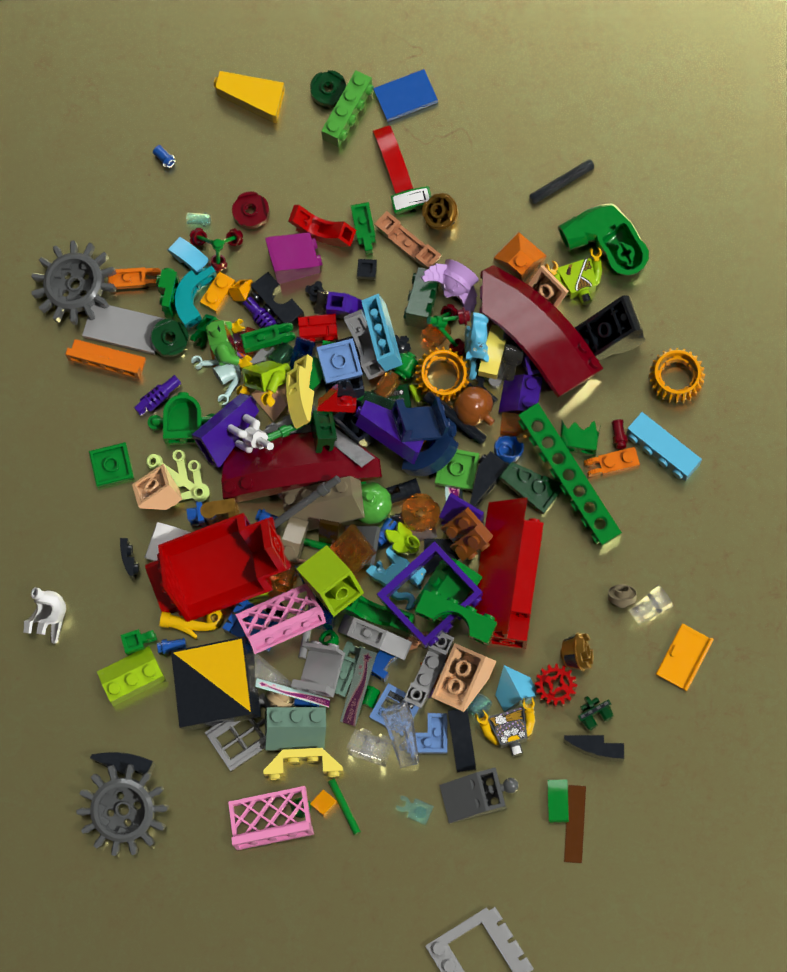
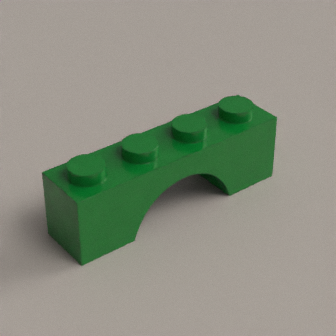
M424 590L415 610L416 615L431 622L444 615H456L466 622L469 628V639L488 647L497 627V622L494 621L495 617L484 613V616L478 614L475 608L468 605L466 607L458 605L459 602L453 598L448 597V599L440 597L441 594L435 590Z
M362 595L341 611L344 614L409 637L410 632L386 606L374 603ZM399 609L414 624L415 614Z

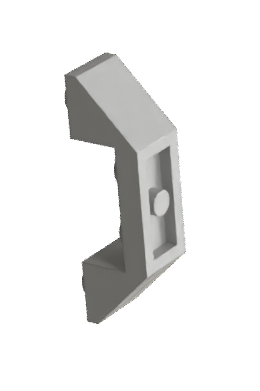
M344 614L337 630L339 633L403 660L406 659L412 642L347 614Z
M445 633L438 636L439 641L431 647L428 646L427 655L414 682H411L403 701L422 708L430 696L454 641V637Z

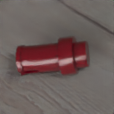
M622 419L611 422L614 434L612 440L613 445H616V449H624L628 443Z

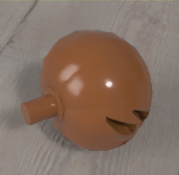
M479 386L468 387L454 402L453 409L458 419L466 425L477 426L484 421L491 426L495 422L489 416L493 408L492 396L487 390Z

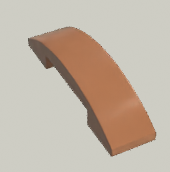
M388 211L374 223L376 228L389 241L423 267L429 269V266H433L440 259V253L429 244L425 245L405 229L400 221Z

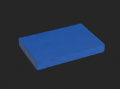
M425 69L373 88L387 122L438 103Z

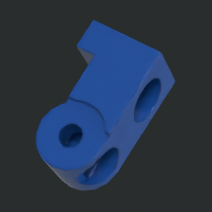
M379 650L371 675L385 683L389 676L386 670L397 657Z

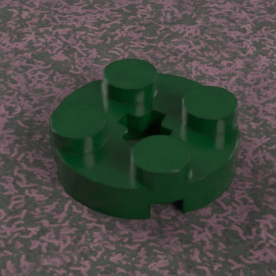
M333 70L317 73L310 83L313 100L319 105L329 108L336 106L346 88L344 77ZM331 85L332 91L326 92L324 87Z
M163 319L151 331L150 341L152 347L160 356L173 357L183 352L189 335L182 323L173 319ZM167 333L170 336H174L172 342L165 340Z

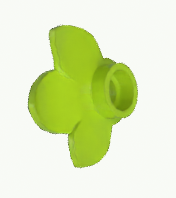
M398 522L397 531L385 530L386 538L389 542L393 543L392 549L396 552L414 554L419 550L420 542L418 538L412 535V531L403 523Z

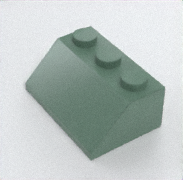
M326 707L266 708L265 751L309 748L324 749Z

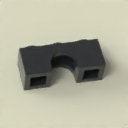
M269 272L251 284V295L257 302L261 301L264 304L263 308L276 318L275 321L278 325L292 323L294 327L298 324V317H304V311L292 298L284 304L274 301L275 296L281 292V287Z

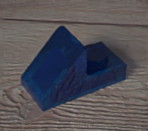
M296 337L290 362L291 370L294 369V362L307 354L311 357L315 355L314 341Z

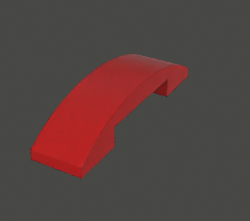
M388 125L373 130V135L382 154L395 194L413 189L408 170L391 126Z

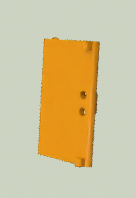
M682 623L656 672L657 677H661L687 691L714 639Z

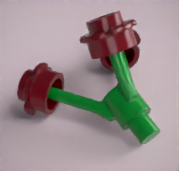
M201 228L192 230L189 235L192 245L200 246L205 242L212 245L216 255L211 257L209 267L212 266L217 272L227 268L225 257L220 255L223 245L228 243L231 246H237L243 243V233L236 228L230 229L224 240L208 239L207 234Z
M447 304V306L442 307L441 316H429L427 324L437 327L451 342L449 345L451 352L455 353L457 351V355L460 356L465 352V341L463 342L461 339L454 340L447 333L445 327L447 322H454L455 320H458L459 325L465 324L466 326L467 322H470L469 310L465 311L464 307L458 310L453 304Z

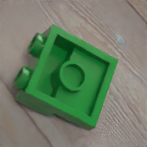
M164 268L156 280L158 292L161 294L159 304L162 306L165 317L173 319L176 309L175 293L180 280L175 270Z

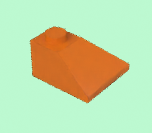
M518 232L494 257V260L514 277L524 281L547 255Z

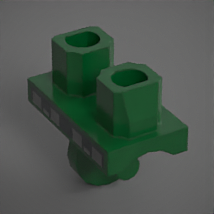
M588 696L584 697L586 703L581 705L580 708L582 711L588 708L589 710L579 715L577 721L579 724H583L588 731L598 726L593 717L599 714L604 723L613 719L612 704L609 699L594 707V705L600 702L599 699L596 697L591 700Z

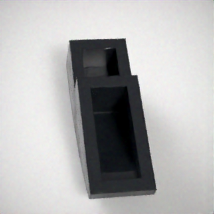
M459 709L448 711L456 771L460 773L476 770L468 709L465 712Z
M564 735V743L585 755L607 761H624V743H604V735Z
M128 753L92 754L90 757L93 762L106 768L114 765L117 773L125 776V769L129 764H133L134 772L140 775L148 771L152 773L156 765L152 760Z

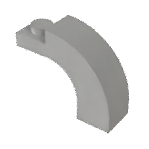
M362 310L344 316V321L358 347L361 367L368 380L385 374L386 372L377 361L367 320Z

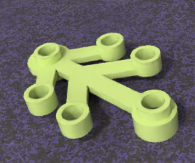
M175 450L172 456L177 462L179 473L167 465L165 467L178 488L184 486L190 490L181 493L182 500L191 498L197 502L207 500L210 490L206 484L202 483L200 462L191 460L188 463L189 470L193 472L194 483L188 480L184 460L185 453L182 450ZM178 452L182 454V457L180 459H177L176 454ZM151 454L146 459V464L150 469H156L164 464L162 457L157 454ZM152 458L156 459V463L154 465L151 464ZM194 462L197 463L196 469H192V464ZM198 489H202L203 491L201 496L197 495Z

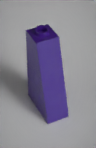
M240 393L192 434L194 441L209 465L219 468L235 447V442L240 439V437L229 432L227 427L232 424L241 430H245L250 424L243 421V416L248 414L255 418L258 414L257 402L251 395Z
M365 400L363 407L359 406L356 411L355 417L358 418L356 426L411 464H415L424 440L401 442L391 410Z

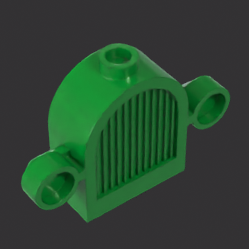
M179 392L178 395L169 399L165 404L163 418L158 415H152L147 423L150 430L154 432L160 431L163 428L165 444L196 443L192 434L215 414L211 413L203 417L197 400L189 396L187 392Z

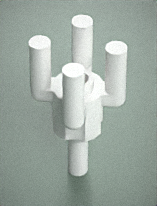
M248 414L243 416V421L250 424V427L245 430H241L232 424L227 427L229 432L243 438V441L237 440L235 446L246 453H251L253 448L272 450L274 447L273 443L267 440V434L259 429L260 421Z

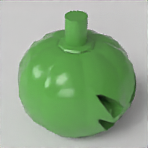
M378 483L361 484L365 518L358 520L365 524L380 523L391 512V495L386 488Z

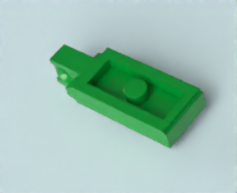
M369 202L351 205L357 241L359 245H364L365 254H372L371 243L376 242V235Z

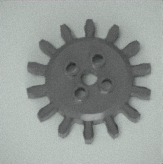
M74 240L70 242V253L63 255L61 249L55 245L53 250L57 259L50 263L47 259L41 257L39 261L43 267L47 268L45 274L32 273L31 276L34 281L43 282L44 286L43 288L31 291L33 297H48L39 306V309L45 313L51 307H57L53 315V319L57 323L62 319L64 312H69L71 323L77 325L78 312L84 310L86 315L91 320H94L95 315L91 307L96 302L104 308L109 307L107 301L101 297L103 291L116 292L117 288L114 284L104 283V278L115 275L116 270L114 267L101 270L100 266L109 257L103 252L93 260L91 256L95 247L90 242L83 254L78 253V245ZM67 275H71L69 279H65ZM85 275H89L88 279H83ZM73 281H80V285L77 288H71ZM65 292H69L68 296H63ZM84 292L87 293L84 297H81Z
M133 764L127 766L125 777L118 778L114 765L108 766L110 781L106 783L103 782L99 775L93 774L91 779L99 789L96 793L86 789H82L79 793L82 797L91 800L90 808L82 807L76 810L77 815H91L92 823L85 825L81 832L83 834L89 833L96 828L100 836L95 840L94 847L97 849L103 845L107 838L113 841L111 855L113 856L118 855L121 842L128 843L131 855L137 854L138 847L135 839L141 837L148 846H151L155 842L147 833L149 827L151 826L162 831L166 827L165 824L154 819L155 812L163 813L169 810V805H155L153 797L160 795L164 791L163 786L156 787L152 791L147 789L145 784L152 775L149 771L142 775L140 781L132 779L134 772ZM118 792H122L124 794L123 799L118 798ZM135 802H140V809L135 808ZM120 804H126L129 807L128 814L122 815L119 812ZM109 809L114 810L113 816L108 814ZM126 819L131 820L130 826L125 824Z

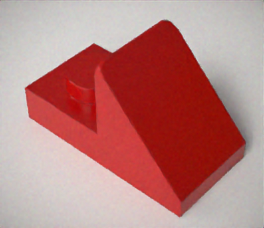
M338 384L318 399L317 411L356 413L357 398H352L351 396L337 397Z

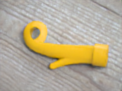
M219 610L206 615L207 622L196 620L187 622L183 617L171 615L169 612H162L159 627L174 628L197 639V635L192 630H215L223 623L224 616ZM213 614L218 616V619L215 622L211 621V616Z

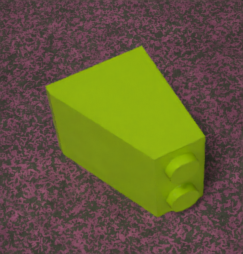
M327 545L296 568L303 581L333 617L364 594L352 571Z

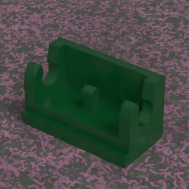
M313 411L311 430L315 452L321 453L322 447L325 445H329V451H332L334 443L337 441L333 414L326 411Z

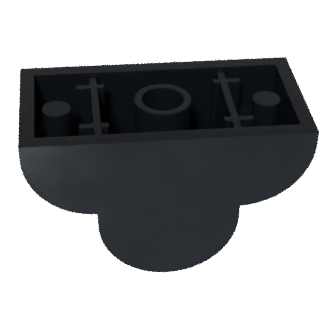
M627 295L619 297L575 327L599 361L612 354L630 351L643 344L646 340L631 298Z

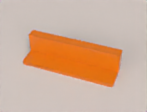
M77 339L74 340L72 348H67L65 354L69 361L140 379L146 358Z

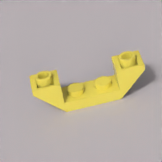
M323 748L282 750L263 770V774L265 777H268V780H280V777L285 776L284 761H288L289 764L299 763V760L316 763L319 762V759L323 760V773L328 775V777H339V774H344V770Z

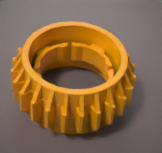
M436 347L434 352L429 350L427 352L428 355L424 353L423 359L418 360L419 365H416L415 369L417 371L414 373V376L418 378L414 382L419 384L417 389L422 390L421 395L431 391L442 401L445 400L448 403L450 399L454 401L457 398L456 396L462 393L461 391L467 389L465 386L469 384L467 380L469 374L467 372L470 368L465 366L467 361L463 362V356L459 357L457 351L454 353L451 352V348L445 350L442 347L439 350ZM447 360V363L451 364L456 370L457 381L450 389H439L437 391V388L428 381L427 370L433 362Z
M670 348L669 352L663 351L662 355H657V360H653V366H650L649 384L653 385L652 391H657L656 396H661L662 400H668V403L673 401L675 404L679 401L684 403L686 399L691 401L692 396L696 397L697 392L701 391V386L704 384L703 379L705 378L703 373L704 367H701L702 362L697 361L698 356H693L691 351L688 353L685 349L682 351L678 348L676 350ZM679 362L689 366L693 377L689 387L685 386L684 389L676 390L665 386V382L661 377V371L664 370L665 365L668 366L670 363Z

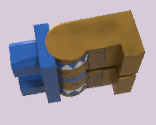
M235 498L211 501L204 504L196 502V508L187 509V519L190 521V525H200L202 528L240 514Z

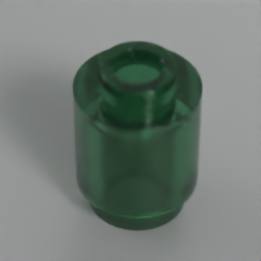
M282 343L273 350L268 359L281 364L288 363L294 356L295 350L288 343Z

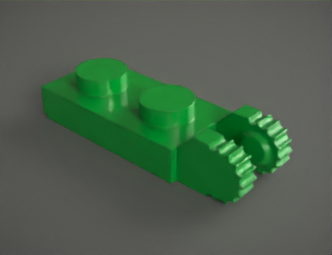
M275 324L241 334L245 353L281 344L282 342L294 341L296 336L294 332H291L293 324Z

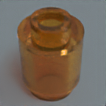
M391 370L389 373L384 372L375 385L376 389L374 392L387 400L401 383L398 380L399 376Z
M290 563L291 569L276 575L274 581L275 588L281 592L290 591L294 586L298 571L292 563Z

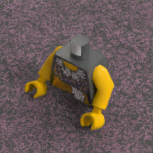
M531 697L532 702L530 704H525V698H523V707L489 717L484 710H482L484 713L482 718H479L476 713L474 715L480 723L484 737L492 744L499 745L501 749L509 747L512 757L523 754L520 743L526 742L528 736L532 734L535 724L533 709L535 703L533 697Z

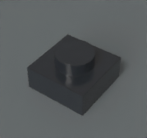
M358 259L357 279L376 280L377 260Z

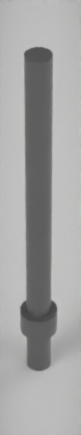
M336 475L328 482H323L317 486V490L274 520L275 528L320 496L328 494L331 488L341 482L340 478Z

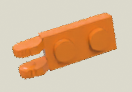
M145 267L115 269L116 274L108 277V283L114 284L117 289L156 286L157 279H146V275H160L161 269Z
M635 447L599 455L598 457L583 461L585 466L598 463L600 465V468L588 471V477L604 476L640 466Z

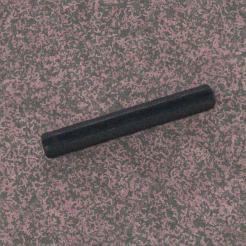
M588 159L529 195L533 204L538 203L594 169V163L591 159Z
M428 391L424 395L423 400L432 406L437 396ZM440 399L441 404L445 408L446 418L454 422L458 428L478 444L485 441L487 436L475 426L466 425L461 422L455 410Z

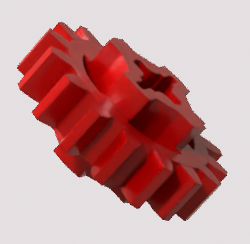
M557 663L554 668L549 664L547 665V671L542 668L540 670L542 675L536 676L539 682H535L534 686L539 687V689L535 693L541 694L540 701L547 700L546 705L553 702V706L556 707L557 703L560 702L561 706H564V700L570 702L571 697L569 695L575 696L576 694L572 690L577 688V684L573 683L576 680V676L571 677L572 670L566 672L565 665L560 669ZM557 673L555 676H548L549 674ZM563 677L567 679L569 686L565 684ZM559 679V687L552 692L553 684ZM543 685L547 687L548 694L544 691ZM558 694H562V695H563V696H561V697H555V695H558Z

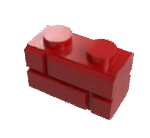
M336 314L298 317L301 343L314 345L316 342L323 340L330 342L338 340Z

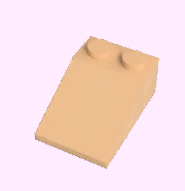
M454 643L431 697L465 712L489 680L496 661Z

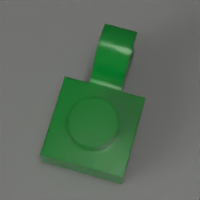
M206 314L195 328L197 331L191 335L190 340L195 342L199 338L197 347L202 348L205 345L206 326L215 320H219L215 316Z
M137 629L120 635L126 655L144 650V643L158 641L153 630L141 634V631Z

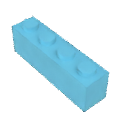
M379 294L362 300L378 363L385 372L403 365L386 303Z
M643 412L627 428L626 434L628 439L635 444L641 445L646 454L655 456L658 459V463L665 468H670L673 471V475L678 479L687 481L701 464L702 459Z

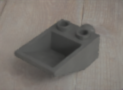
M491 768L439 785L449 824L507 809L503 792L515 793L519 788L518 781L514 778H507L503 784H500L497 769ZM492 779L494 783L488 786L486 781ZM497 798L499 802L496 805H492L491 800Z

